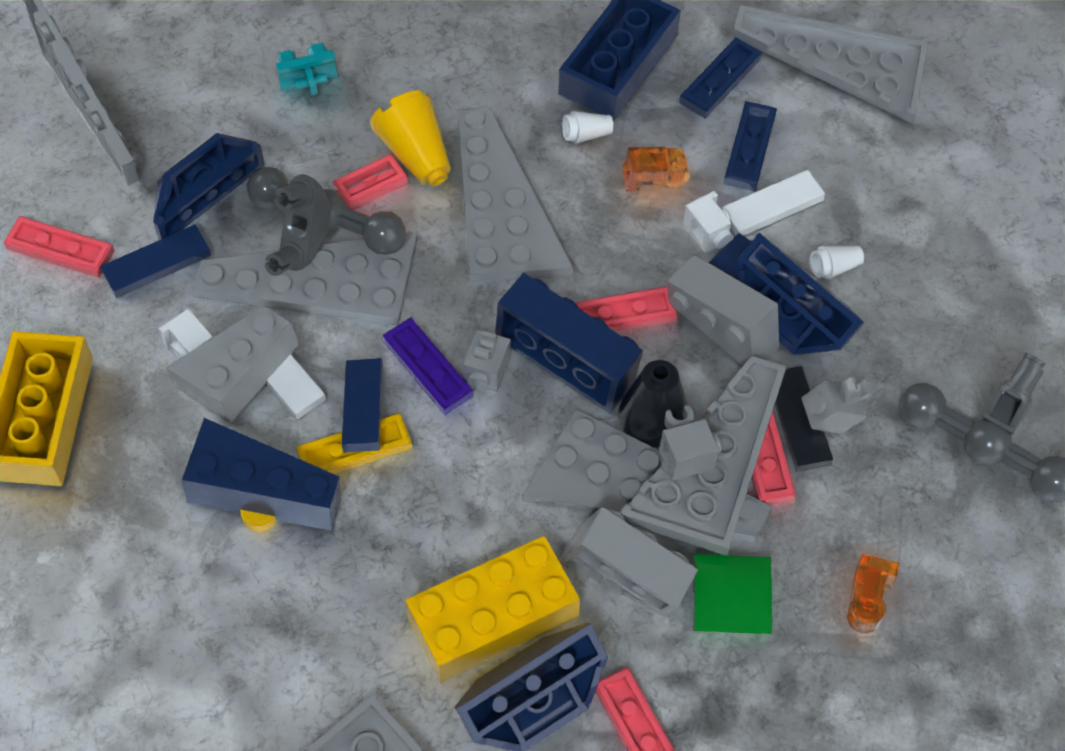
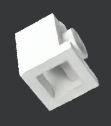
M715 191L685 206L683 226L705 254L715 248H724L734 238L730 232L731 218L725 209H720L716 204L718 195Z
M189 309L159 328L165 347L168 351L172 350L178 360L213 338Z

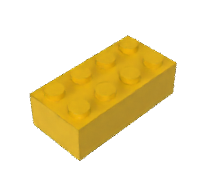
M12 331L0 375V481L63 486L93 361L84 336Z
M544 535L406 599L405 605L407 618L441 683L579 617L580 598Z

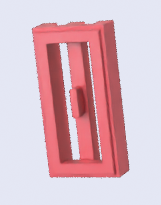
M389 154L332 182L334 190L342 195L347 208L354 210L408 184V177L393 155ZM390 167L392 168V169H390V170H388V171H386V172H384V173H382V174H380V175H378V176L375 175V174H378V173H380V172H382V171H384V170H386V169H388V168H390ZM364 180L363 183H361V184H359V185H357V186H355V187H352V188L346 190V188H348V187H350V186H352V185H355V184H357V183H359V182H361V181Z

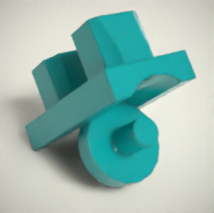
M321 42L310 45L307 48L308 56L297 58L295 52L291 50L279 52L276 69L281 91L294 88L296 90L308 88L311 96L318 95L316 85L328 83L327 80L338 78L333 50L328 51Z

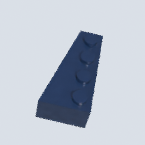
M203 419L182 478L187 503L240 513V510L276 516L278 521L332 531L341 502L339 476L209 419Z

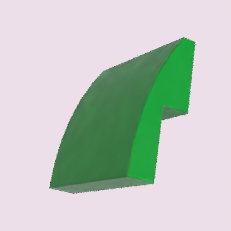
M694 554L693 566L698 571L693 579V631L772 634L771 557Z

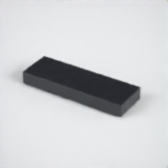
M802 366L785 370L775 402V408L796 472L831 466L833 462L824 431L811 429L801 399L810 391Z

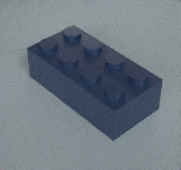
M612 0L560 67L558 94L598 114L611 115L612 120L615 121L678 36L681 10L661 0Z
M524 272L498 302L496 335L511 339V349L610 414L614 411L636 380L643 350L638 347L634 340L614 332L602 319L591 317L579 309L574 301L566 297L562 298L551 291L542 280L533 279Z

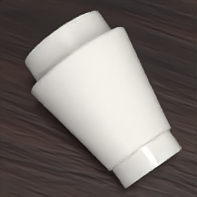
M572 111L571 114L564 115L563 135L566 141H572L574 144L611 135L613 133V120L611 115Z
M859 245L819 246L810 255V266L813 274L817 278L823 277L826 280L864 263V253Z

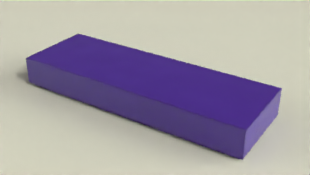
M411 317L382 335L383 343L444 416L474 397L471 387Z

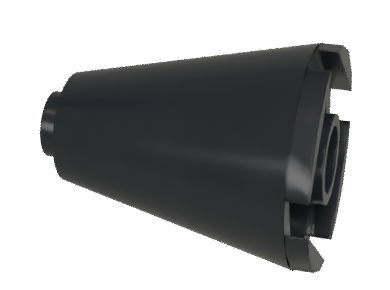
M664 360L649 362L634 381L619 406L618 419L621 432L651 447H660L663 430L667 429L664 424L666 411L671 410L676 420H684L683 409L684 406L688 405L679 373L673 364Z

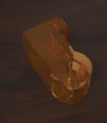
M628 147L622 167L626 192L640 191L641 186L663 185L671 188L679 187L689 180V169L686 154L683 150L667 147Z
M865 554L861 555L855 570L847 612V621L855 631L868 634L874 632L879 627L886 613V605L882 599L884 588H892L898 577L900 563Z

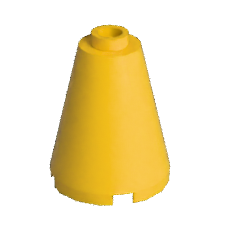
M422 90L405 92L389 100L391 107L384 112L381 108L377 109L370 119V127L422 185H430L431 187L445 182L451 167L433 103L428 93L426 92V95H424Z

